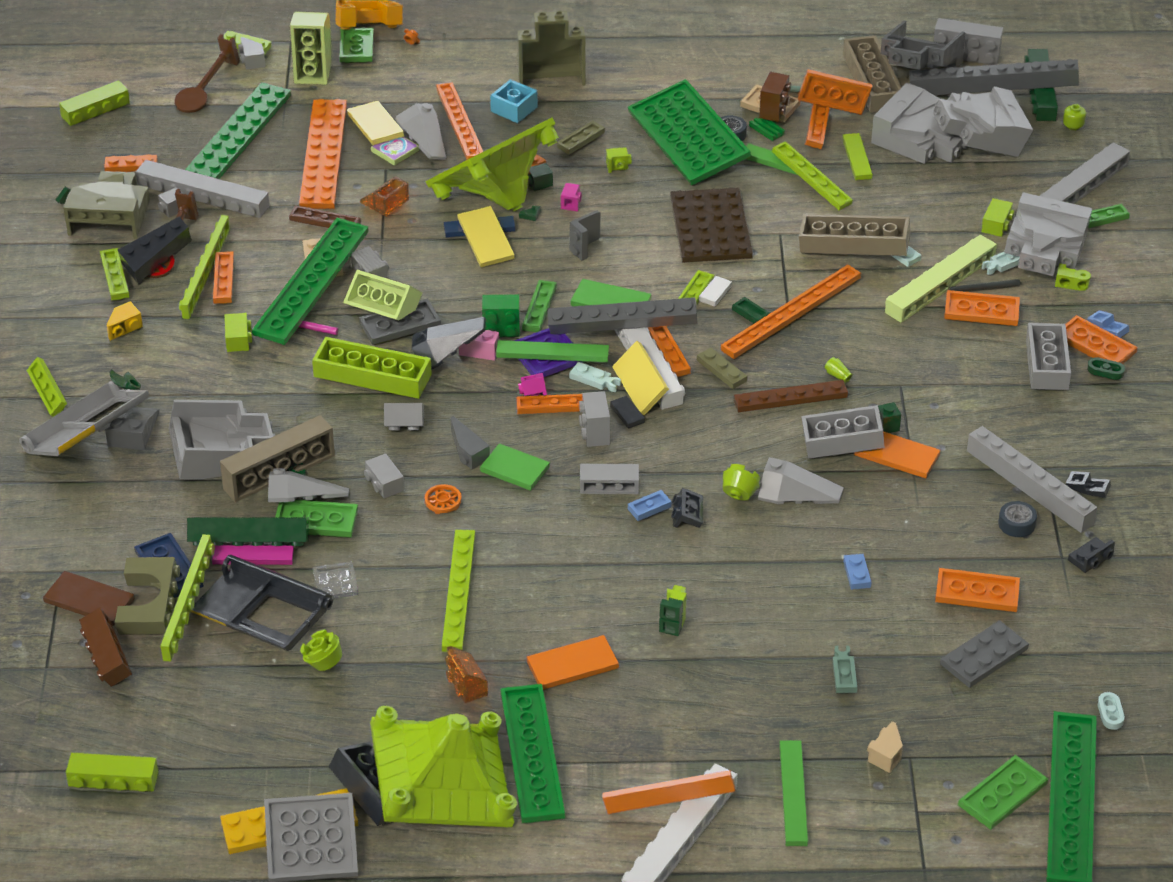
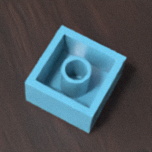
M511 79L490 95L491 112L516 123H519L538 107L537 90Z

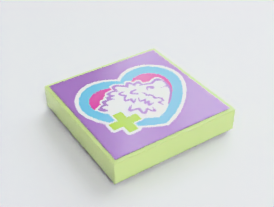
M405 137L371 146V152L394 166L419 151L418 145Z

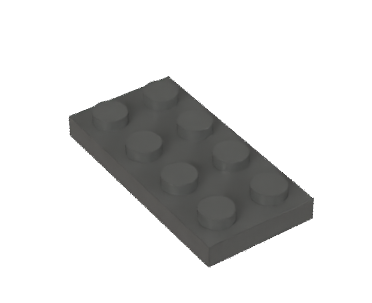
M428 298L420 300L416 310L399 321L376 313L359 317L360 324L372 345L441 325V320Z
M999 620L942 657L940 664L970 688L1028 650L1029 643Z

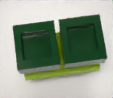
M674 585L673 589H667V599H662L660 603L659 632L679 636L686 620L687 593L685 587Z

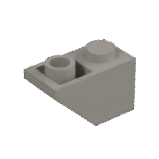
M241 37V44H238L241 63H245L246 70L266 67L262 44Z

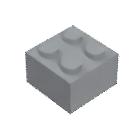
M605 391L582 393V401H579V410L582 412L579 415L580 427H584L581 428L582 439H586L587 447L610 445V415Z

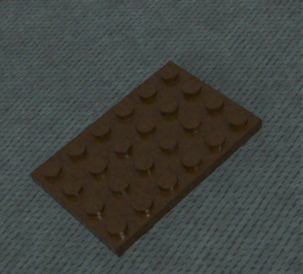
M739 188L670 191L682 263L753 259Z

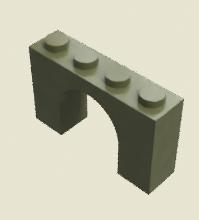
M174 557L126 558L124 576L127 586H153L161 591L157 598L148 604L118 606L115 618L118 634H165L172 617L171 609L175 607L173 596L174 593H177L176 578L180 576V566L176 565Z

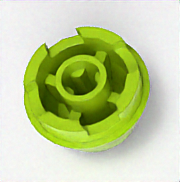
M731 464L730 468L723 472V491L734 499L748 500L760 487L759 481L761 478L757 472L754 471L752 474L744 470L745 466L740 464Z
M326 630L318 631L311 635L312 640L307 645L302 644L300 651L303 655V660L319 671L332 668L342 657L339 637L333 634V632L328 633Z

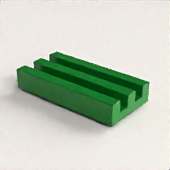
M756 117L754 121H749V127L771 141L785 135V130L770 120L758 119Z

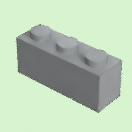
M580 464V494H639V464Z

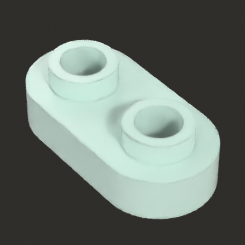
M1111 692L1102 693L1099 696L1098 709L1103 725L1112 730L1121 728L1124 722V713L1119 697Z

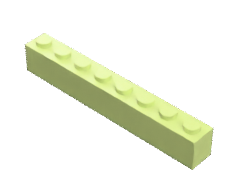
M982 235L970 240L969 243L948 255L944 260L935 264V266L925 271L916 279H913L909 284L901 287L896 293L888 296L885 301V313L902 323L947 292L948 287L957 285L980 269L984 261H990V257L996 255L997 244Z

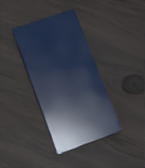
M171 532L134 546L138 557L175 558L176 565L180 566V576L176 578L177 593H174L173 597H179L191 563ZM200 583L199 588L204 587L203 583Z

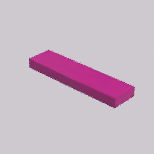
M215 546L212 564H223L224 559L228 555H234L257 565H292L294 546Z

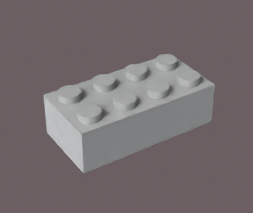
M938 18L934 32V42L948 44L964 31L963 61L990 65L998 64L1003 27Z
M1028 323L1026 347L1031 389L1069 390L1071 368L1065 324Z
M878 405L802 416L808 459L885 448Z

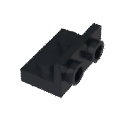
M682 487L680 492L675 494L672 499L673 512L671 518L673 519V527L677 528L681 522H685L700 528L703 524V495Z
M1095 537L1070 553L1068 561L1084 573H1087L1113 556L1115 542L1110 540L1104 543L1098 537Z

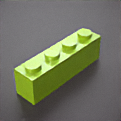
M119 80L60 102L61 117L70 126L130 104L129 92Z
M71 753L66 769V777L70 787L154 792L159 771L157 759L153 757Z

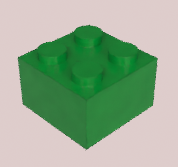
M519 294L483 295L482 317L486 318L485 330L499 332V337H520Z

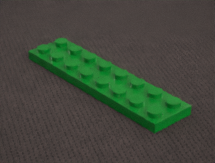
M542 684L500 688L522 823L565 819V809Z

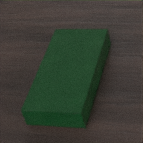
M746 297L732 305L733 311L753 324L770 314V312Z

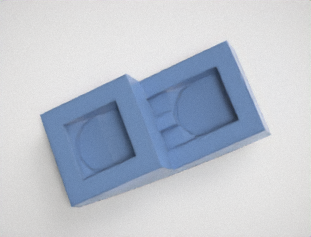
M1099 310L1088 317L1089 322L1119 338L1129 332V325L1114 321V315Z

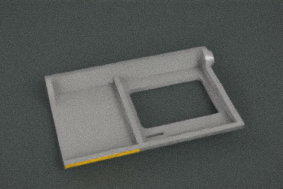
M110 381L19 439L20 444L28 454L58 456L97 430L102 432L110 427V422L148 399V390H121L119 386ZM119 401L126 402L97 422H86Z

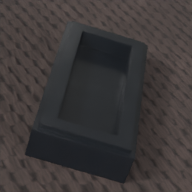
M627 395L610 401V407L628 429L645 423V417Z

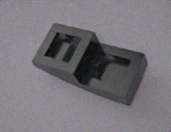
M1071 471L1066 481V485L1072 490L1106 498L1111 487L1109 479H1093L1090 472Z

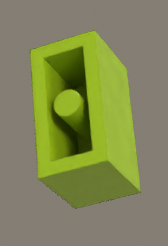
M992 198L983 217L981 232L1002 237L1004 231H1008L1009 220L1012 221L1014 217L1013 203Z
M247 313L225 314L227 352L249 350V343H252V332L248 331H252L251 320H247Z

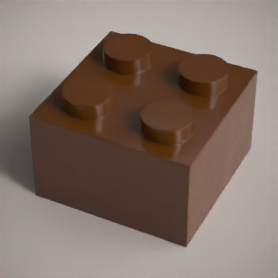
M775 72L769 73L760 92L759 118L779 122L781 116L785 115L786 106H789L791 96H788L791 90L790 75Z

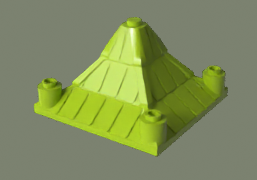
M552 117L425 182L428 188L433 189L437 199L441 197L443 200L451 196L450 192L453 191L451 187H458L464 191L483 195L507 210L513 209V211H516L523 207L522 203L526 199L528 173L537 153V147L541 142L543 145L547 144L548 147L557 143L556 139L559 137L553 127L556 123Z
M390 706L378 708L375 717L371 718L370 725L384 822L513 827V814L517 801L512 795L508 794L497 736L502 721L498 714L485 712L482 714L479 724H470L468 718L461 714H450L432 721L397 720L398 714L394 708Z

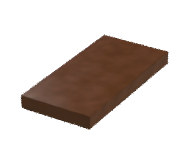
M67 571L60 575L43 596L45 603L83 616L101 608L110 618L113 626L115 625L117 607L130 606L135 599L133 593Z

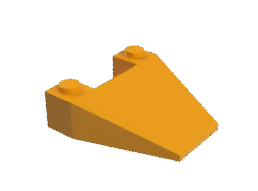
M336 0V25L341 27V29H351V27H356V23L382 22L390 28L402 25L403 5L389 0Z

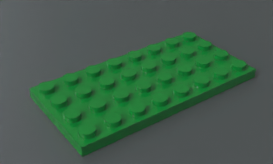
M687 79L628 106V112L691 186L751 157L750 150Z

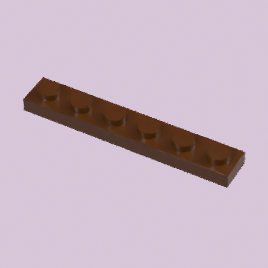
M837 380L735 394L734 403L739 413L848 398V391L844 381Z

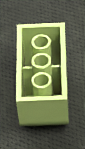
M294 12L290 24L294 83L327 85L332 62L329 13Z

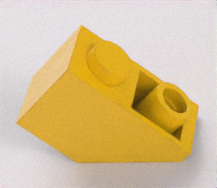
M131 301L114 308L107 322L109 340L143 327L141 312Z

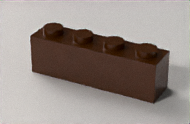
M98 608L79 620L82 626L80 632L88 641L85 645L89 652L93 654L91 660L99 669L96 673L102 682L106 681L112 687L132 675L116 632L107 614L101 608Z

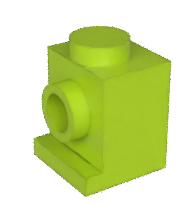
M627 147L606 149L608 173H612L614 170L628 169V164H632L631 154H628Z

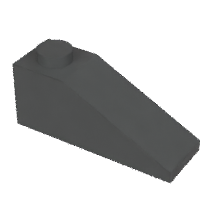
M452 416L451 433L459 459L462 464L467 465L473 470L482 465L489 457L490 446L457 418Z

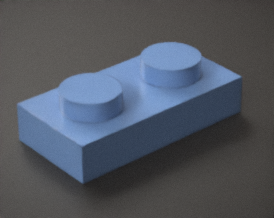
M660 490L628 503V510L639 521L671 508L672 501Z
M864 554L844 555L843 562L851 590L871 588V579Z

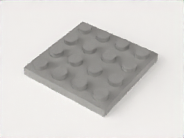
M352 793L264 799L269 882L358 876Z

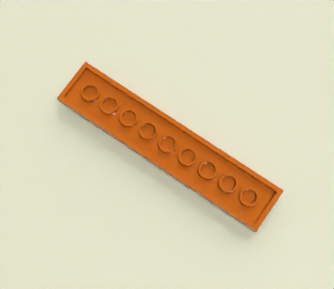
M313 100L299 206L313 209L335 208L347 100Z

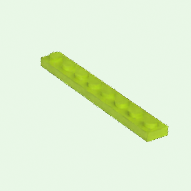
M221 215L219 222H216L214 233L212 232L210 235L209 244H206L205 252L200 257V263L195 268V274L190 278L189 287L185 289L184 298L180 300L179 310L182 312L183 319H190L215 264V254L221 251L230 231L229 216Z
M455 530L442 652H463L475 530Z
M202 535L162 640L160 647L163 661L171 662L174 653L178 652V642L183 638L184 626L189 622V613L194 608L195 597L199 595L200 583H203L205 577L204 572L209 568L210 556L214 555L215 545L211 542L210 535Z

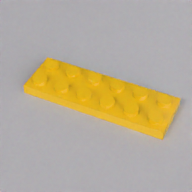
M345 788L318 795L341 794L349 792ZM353 805L354 824L356 827L358 826V819ZM265 806L220 816L229 855L267 846Z

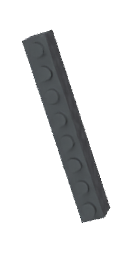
M695 297L548 308L550 334L698 324Z

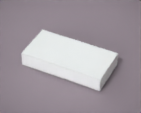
M715 276L699 296V301L716 306L732 287V281Z

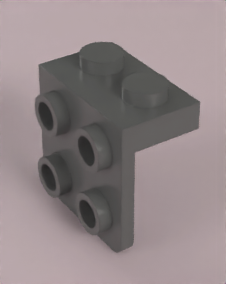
M598 210L570 222L569 250L581 261L588 258V244L600 238L601 213Z

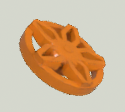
M436 485L426 492L425 504L435 514L456 511L461 504V493L456 487L451 485Z

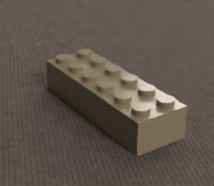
M876 35L844 39L843 57L854 80L872 84V90L866 105L870 113L878 112L901 89L886 55L881 54V45Z
M804 214L799 233L800 253L907 256L911 235L910 217Z
M319 415L221 460L223 490L234 502H237L267 488L269 485V474L273 472V469L284 468L286 471L295 462L297 465L293 470L299 472L334 457L333 428Z

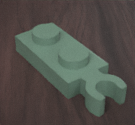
M849 645L846 646V651L841 652L838 650V646H835L832 663L836 693H857L854 656H850Z

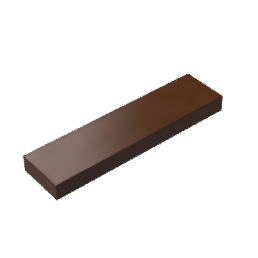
M297 205L294 206L289 215V221L329 228L336 218L361 224L360 217Z

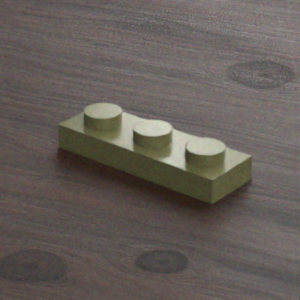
M591 121L558 141L557 148L570 155L604 134L605 127L595 121Z
M711 347L697 355V361L732 389L747 382V375Z

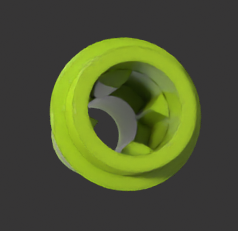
M832 357L825 365L828 374L843 380L845 383L849 382L853 376L839 358Z

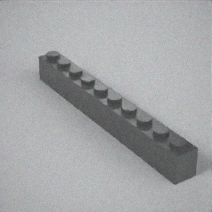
M1078 59L926 70L916 69L910 71V84L923 88L933 95L992 91L993 87L1019 90L1079 86Z

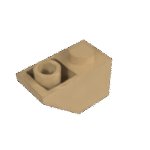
M892 721L887 728L884 727L879 737L875 741L872 740L867 749L869 752L868 762L889 773L901 761L903 745L895 722Z

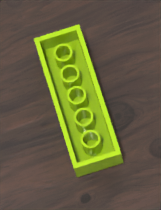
M330 337L324 338L312 359L313 375L316 378L418 399L432 375L431 358Z

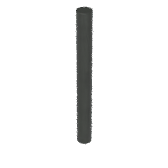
M1014 279L948 287V290L971 292L1020 286V280Z

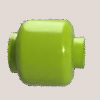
M1078 104L1066 107L1063 117L1064 125L1070 130H1078L1083 127L1086 110Z

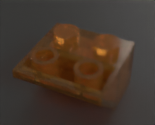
M395 176L360 199V203L387 216L409 200L408 183Z
M452 646L447 647L445 661L448 670L446 671V676L450 683L453 682L457 696H461L465 703L488 696V681L471 653Z

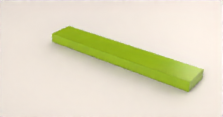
M786 141L772 148V152L836 209L840 211L852 204L853 199Z

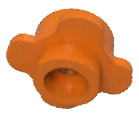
M404 30L406 33L404 40L411 45H414L415 42L417 44L420 43L416 31Z

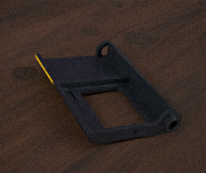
M228 555L222 564L223 575L201 596L190 612L283 650L290 651L325 612L331 609L333 599L330 593L234 555ZM267 597H274L312 613L291 636L247 619Z

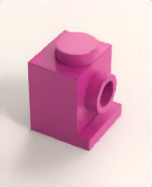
M565 184L561 193V209L578 212L579 202L582 199V192H580L578 184Z
M543 373L521 377V383L518 384L520 395L538 396L541 392H543V396L547 395Z

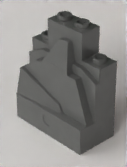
M902 21L885 35L881 41V54L887 55L889 64L913 69L925 67L933 69L941 66L956 68L963 63L964 31L948 44L906 37L907 21Z

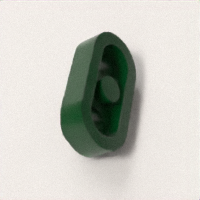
M1095 357L1088 361L1087 370L1095 376L1118 380L1124 377L1125 366L1116 361Z

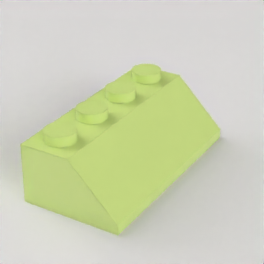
M356 270L343 303L399 321L416 310L422 292L410 285Z

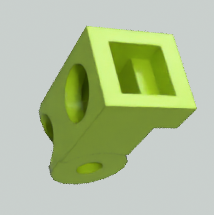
M1059 263L1055 287L1078 291L1087 290L1091 274L1086 270L1066 268V264Z

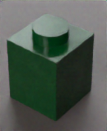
M547 163L533 166L529 170L528 186L530 185L534 191L553 186V172Z
M895 402L878 405L883 432L893 433L900 431L901 413Z

